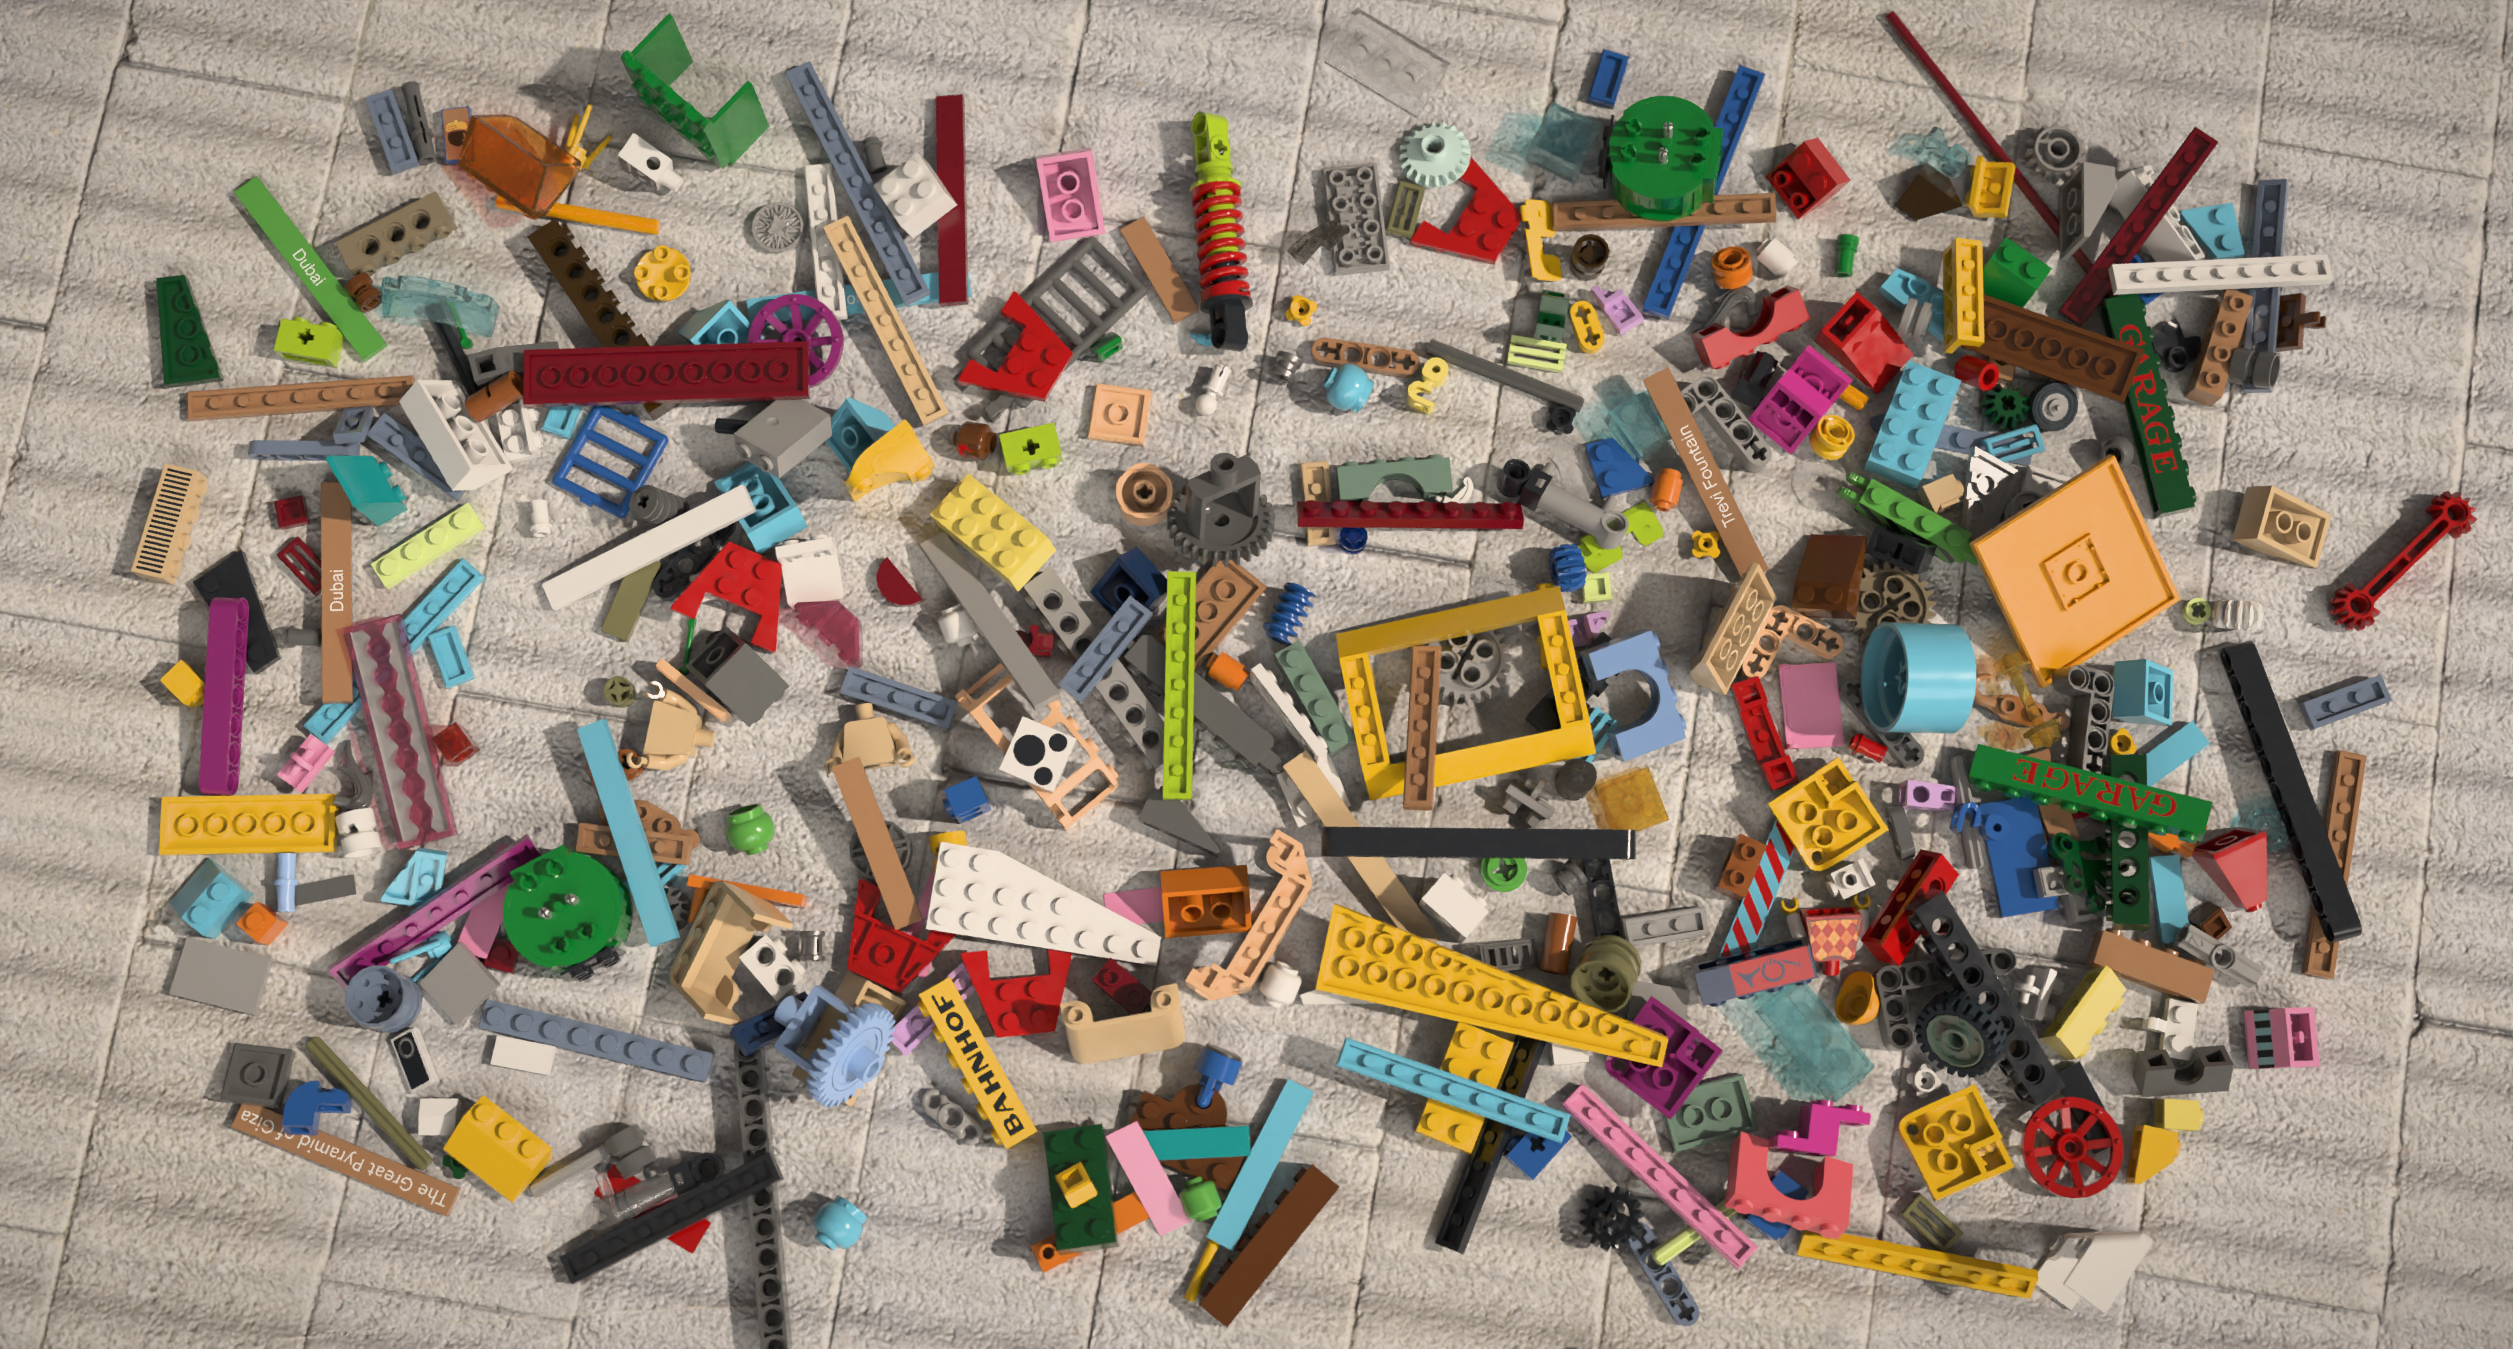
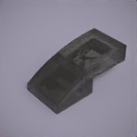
M1336 220L1326 222L1302 236L1287 252L1304 265L1321 245L1330 251L1348 230Z

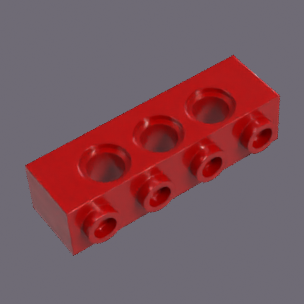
M1920 849L1862 937V943L1878 961L1896 966L1901 965L1920 936L1919 931H1914L1907 921L1909 915L1904 908L1931 889L1942 890L1946 895L1959 876L1958 872L1942 853Z

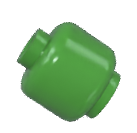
M1201 1176L1186 1181V1188L1179 1192V1199L1185 1216L1188 1219H1195L1197 1223L1218 1215L1217 1210L1221 1207L1222 1203L1215 1183L1211 1180L1203 1181Z

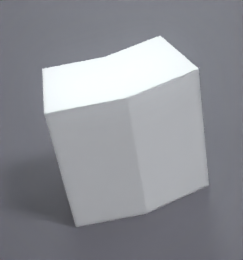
M420 1098L418 1135H452L460 1122L462 1102L459 1099Z

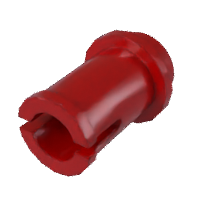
M1854 733L1848 745L1853 754L1858 752L1875 760L1877 763L1883 760L1887 751L1886 746L1866 738L1864 733L1860 735Z

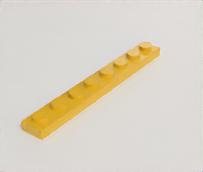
M1802 1230L1796 1246L1797 1255L2027 1299L2031 1298L2039 1279L2038 1271L2035 1269L1844 1233L1838 1239L1825 1238L1818 1233Z

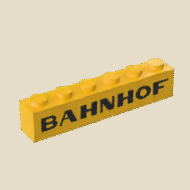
M949 977L919 994L922 999L917 1002L925 1018L931 1015L936 1026L931 1029L939 1043L945 1041L948 1045L950 1052L946 1055L953 1068L960 1067L965 1075L960 1080L967 1093L970 1095L974 1092L980 1103L976 1104L975 1107L983 1121L987 1118L991 1121L994 1129L990 1130V1133L997 1146L1004 1144L1005 1148L1008 1149L1037 1132L951 978Z

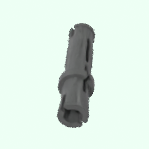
M415 81L402 84L401 89L412 127L411 139L416 144L419 163L431 164L436 161L437 156L435 155L432 143L434 135L432 129L428 126L419 89L420 86Z

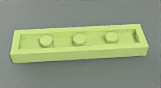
M466 503L371 563V566L384 586L389 590L485 529V526L473 507Z

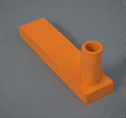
M692 874L688 876L687 886L694 889L688 923H694L710 888L716 881L731 883L769 903L803 909L806 907L807 897L804 894Z
M1136 1191L1114 1202L1118 1234L1150 1218ZM1055 1234L1031 1246L1043 1273L1081 1254L1060 1255L1057 1251Z

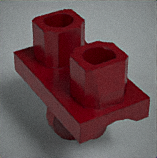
M1030 625L1028 633L1022 630L1016 631L1034 657H1051L1054 634L1039 633L1038 625Z

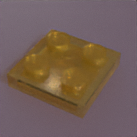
M1649 767L1594 786L1610 829L1636 830L1637 833L1669 821Z

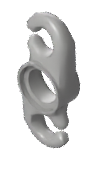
M929 1089L925 1091L920 1102L926 1114L943 1128L955 1133L959 1139L964 1138L966 1127H974L976 1135L965 1139V1144L975 1145L979 1143L984 1132L981 1123L961 1106L949 1101L946 1095L940 1096L938 1107H930L928 1104L929 1098L939 1095V1090ZM950 1108H955L960 1113V1121L953 1126L947 1125L944 1121V1113Z

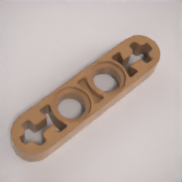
M1320 338L1313 343L1311 351L1312 358L1317 364L1339 368L1342 364L1352 363L1368 373L1401 378L1414 376L1419 368L1417 354L1405 349L1332 338ZM1322 346H1327L1329 352L1336 353V347L1341 348L1339 360H1335L1336 354L1327 353L1326 357H1320L1321 353L1316 350H1321ZM1354 349L1359 353L1360 357L1356 362H1348L1344 358V352ZM1376 353H1381L1386 356L1387 363L1381 367L1375 366L1371 361V357ZM1392 355L1396 356L1395 362L1402 363L1405 358L1410 359V364L1414 366H1410L1409 370H1404L1402 364L1395 363L1394 369L1390 368Z

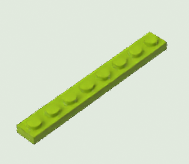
M1167 571L1163 800L1192 801L1196 572Z

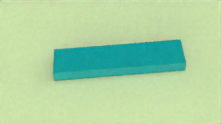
M1249 1125L1142 1130L1158 1160L1251 1156Z

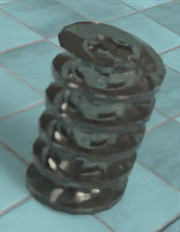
M1580 758L1567 761L1555 776L1554 785L1558 795L1569 801L1584 798L1595 785L1597 779L1596 769L1592 763ZM1577 777L1579 781L1573 782L1571 779Z

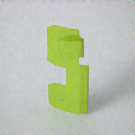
M1645 501L1622 513L1626 516L1629 523L1625 535L1633 531L1638 542L1642 545L1647 546L1663 537V528L1652 508L1648 507ZM1590 534L1580 538L1581 545L1578 547L1582 551L1584 563L1593 573H1597L1623 559L1620 546L1615 549H1604L1596 543L1594 537Z

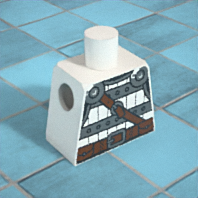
M635 133L632 134L618 154L621 170L655 191H659L664 185L676 192L683 183L684 178L673 172L672 160Z

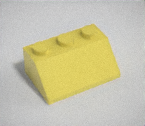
M2106 965L2089 970L2039 1038L2066 1060L2076 1059L2077 1057L2079 1059L2082 1058L2090 1048L2088 1042L2094 1034L2097 1036L2105 1028L2107 1021L2104 1019L2109 1012H2115L2122 1004L2124 999L2121 996L2126 989L2112 969Z

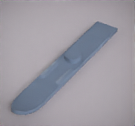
M1885 414L1870 418L1869 425L1875 433H1878ZM1944 424L1935 448L1969 455V449L1973 446L1986 451L1981 441L1998 435ZM2009 438L1993 443L1992 447L1993 449L2021 441V439ZM2034 443L1995 454V457L1999 459L2032 449ZM2032 455L2010 461L2009 463L2028 466L2031 464Z

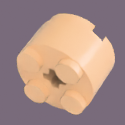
M1150 463L1135 464L1128 468L1119 478L1116 485L1118 508L1125 520L1138 526H1152L1167 518V511L1173 499L1172 482L1168 475L1156 465ZM1142 491H1148L1147 499H1142Z

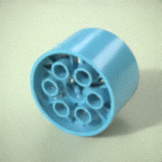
M1882 622L1876 626L1867 641L1861 667L1862 700L1871 725L1880 732L1952 734L1959 731L1969 717L1976 690L1975 655L1966 632L1955 624Z

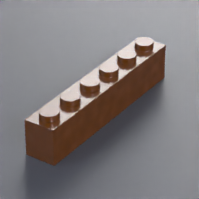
M1313 1164L1309 1168H1306L1304 1165L1293 1177V1180L1297 1182L1290 1192L1284 1189L1274 1201L1278 1205L1271 1215L1265 1212L1255 1226L1259 1230L1254 1237L1251 1238L1247 1235L1236 1248L1241 1253L1234 1261L1228 1258L1218 1271L1221 1278L1215 1285L1209 1282L1200 1293L1199 1297L1203 1300L1199 1305L1226 1328L1338 1190L1339 1186Z

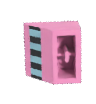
M2314 1007L2244 1011L2249 1070L2320 1066Z

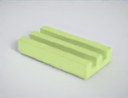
M1512 335L1507 364L1562 373L1567 344ZM1516 344H1518V345H1523V346H1529V347H1535V348H1541V349H1547V350L1558 351L1559 353H1553V352H1547V351H1542V350H1536V349L1518 347V346H1516ZM1514 353L1558 360V362L1554 364L1514 357Z

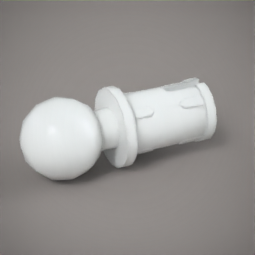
M1216 363L1207 384L1202 386L1203 391L1206 393L1198 396L1196 399L1195 407L1201 415L1213 414L1217 408L1215 398L1223 396L1221 391L1228 376L1231 374V370L1225 367L1221 376H1219L1223 368L1222 364Z

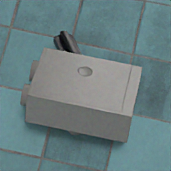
M802 399L776 400L750 421L717 418L715 421L716 433L734 435L736 455L777 478H781L832 436L830 414Z

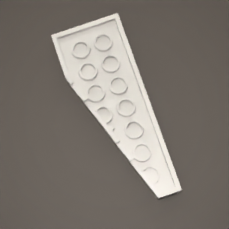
M940 842L926 929L1109 959L1111 957L1115 960L1152 966L1157 965L1160 936L999 851Z

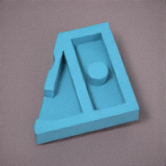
M2233 203L2193 208L2179 212L2180 221H2185L2193 230V237L2199 244L2205 247L2206 253L2212 260L2237 259L2245 255Z
M418 847L381 897V902L418 907L442 891L448 852Z

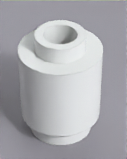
M1767 238L1756 250L1759 253L1756 259L1775 276L1779 274L1784 278L1798 263L1794 258L1795 254L1776 238L1772 241Z

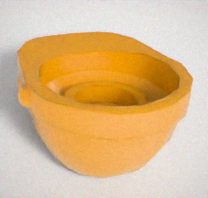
M1855 971L1845 979L1835 999L1834 1006L1835 1015L1842 1023L1847 1025H1863L1872 1021L1877 1016L1879 997L1875 992L1874 980L1870 973Z

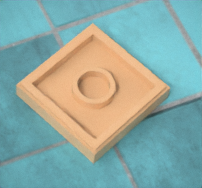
M1096 383L1088 439L1144 447L1152 392L1150 390Z

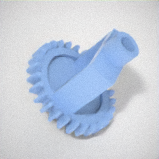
M814 986L804 1002L791 995L779 1004L775 1012V1020L785 1026L786 1029L774 1045V1048L810 1074L806 1078L808 1083L806 1087L813 1099L824 1107L832 1108L833 1105L838 1107L841 1101L846 1103L849 1096L854 1097L857 1088L862 1090L864 1083L872 1081L881 1070L883 1060L886 1058L883 1056V1053L890 1049V1046L887 1044L894 1038L891 1035L895 1031L893 1026L895 1023L894 1015L881 1005L872 1002L868 1004L863 1003L860 1008H852L822 986ZM829 1003L845 1014L848 1022L838 1020L840 1030L830 1029V1032L833 1034L832 1040L822 1039L827 1046L826 1049H816V1052L813 1051L807 1060L797 1053L796 1050Z

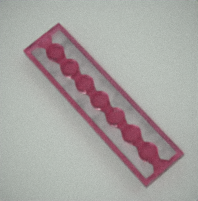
M396 614L344 628L399 850H406L458 835L403 615Z

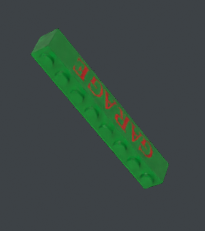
M1981 744L1977 745L1969 774V783L1974 784L1973 787L1981 791L1989 792L1991 789L2002 791V794L2009 798L2019 799L2022 796L2030 798L2031 802L2037 805L2048 806L2049 803L2058 805L2061 810L2068 813L2086 812L2089 813L2091 818L2106 821L2109 818L2119 821V824L2124 827L2136 828L2141 826L2149 828L2148 831L2155 835L2165 836L2166 833L2177 835L2179 840L2187 843L2203 842L2213 803Z

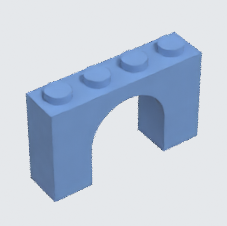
M1640 629L1580 652L1589 679L1599 681L1617 673L1635 669L1646 678L1651 692L1650 703L1642 717L1632 723L1606 732L1615 759L1623 762L1686 738L1684 732L1686 722L1683 716L1678 713L1675 704L1678 702V698L1673 687L1669 685L1667 679L1669 670L1665 661L1660 658L1658 651L1660 649V642L1657 635L1652 633V630Z

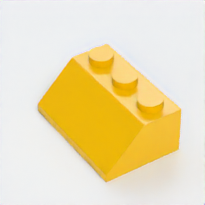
M484 1095L462 1117L443 1148V1151L512 1204L552 1160V1147Z

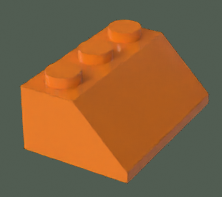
M1247 865L1160 871L1165 938L1250 932L1252 924Z

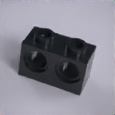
M1888 525L1875 526L1865 553L1915 574L1928 572L1937 545Z

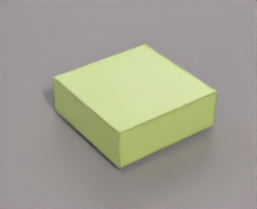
M1609 572L1586 574V583L1581 589L1583 604L1610 602L1612 595Z

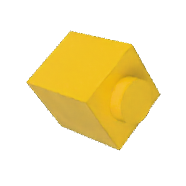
M180 660L160 679L183 704L194 708L204 703L205 678L187 662Z

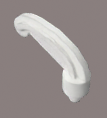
M1469 477L1464 478L1463 484L1465 486L1452 499L1443 496V498L1436 496L1435 501L1439 503L1451 501L1466 503L1473 491L1472 480Z

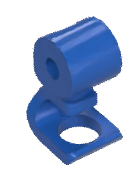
M1974 802L1958 804L1953 811L1949 826L1953 833H1960L1966 812H1968L1971 818L1969 827L1978 828L1982 838L1988 841L2002 840L2010 831L2009 822L2005 817L1997 814H1985L1981 817L1982 811Z

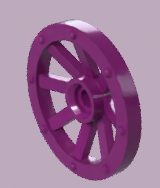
M788 294L773 299L757 313L750 327L748 343L797 342L799 339L808 341L810 345V361L819 369L810 376V388H813L828 379L837 368L843 353L844 338L838 318L827 305L807 295ZM800 305L811 307L817 311L804 330L802 327ZM790 306L793 329H789L773 314L782 308ZM825 319L831 336L812 338L811 336ZM766 322H769L784 335L783 339L761 340V334ZM831 345V351L825 363L812 350L813 347Z

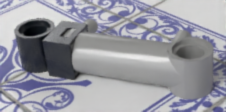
M1511 459L1505 463L1497 482V488L1501 494L1509 498L1519 497L1517 503L1534 512L1539 507L1594 537L1596 543L1604 549H1615L1620 545L1629 523L1625 515L1621 512L1613 511L1618 502L1615 496L1609 495L1602 507L1599 508L1551 482L1552 474L1556 467L1551 462H1547L1542 471L1535 467L1532 474L1528 464L1522 460Z

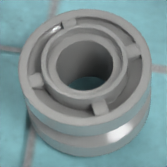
M1910 297L1908 303H1905L1897 326L1899 328L1898 335L1905 337L1908 333H1912V339L1920 342L1922 336H1925L1933 313L1931 311L1932 304L1925 302L1922 306H1918L1917 299Z

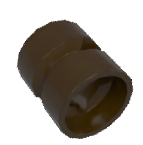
M1595 234L1583 235L1576 241L1569 259L1570 271L1576 278L1590 281L1600 276L1609 257L1607 242Z

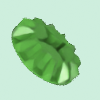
M1484 858L1481 863V876L1488 887L1497 892H1511L1524 882L1527 875L1525 859L1501 858L1505 866H1516L1508 872V881H1506L1502 873H1492L1500 867V858Z

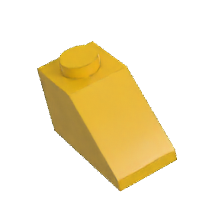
M2147 1125L2135 1126L2126 1184H2142L2173 1163L2175 1157L2179 1155L2181 1147L2180 1140H2178L2179 1132Z

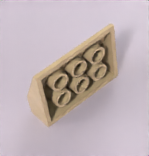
M1753 562L1740 576L1737 584L1734 583L1730 588L1728 601L1724 608H1720L1715 619L1716 623L1712 631L1708 632L1704 637L1702 650L1698 656L1693 658L1690 664L1689 674L1696 684L1725 696L1777 599L1760 565L1756 562Z

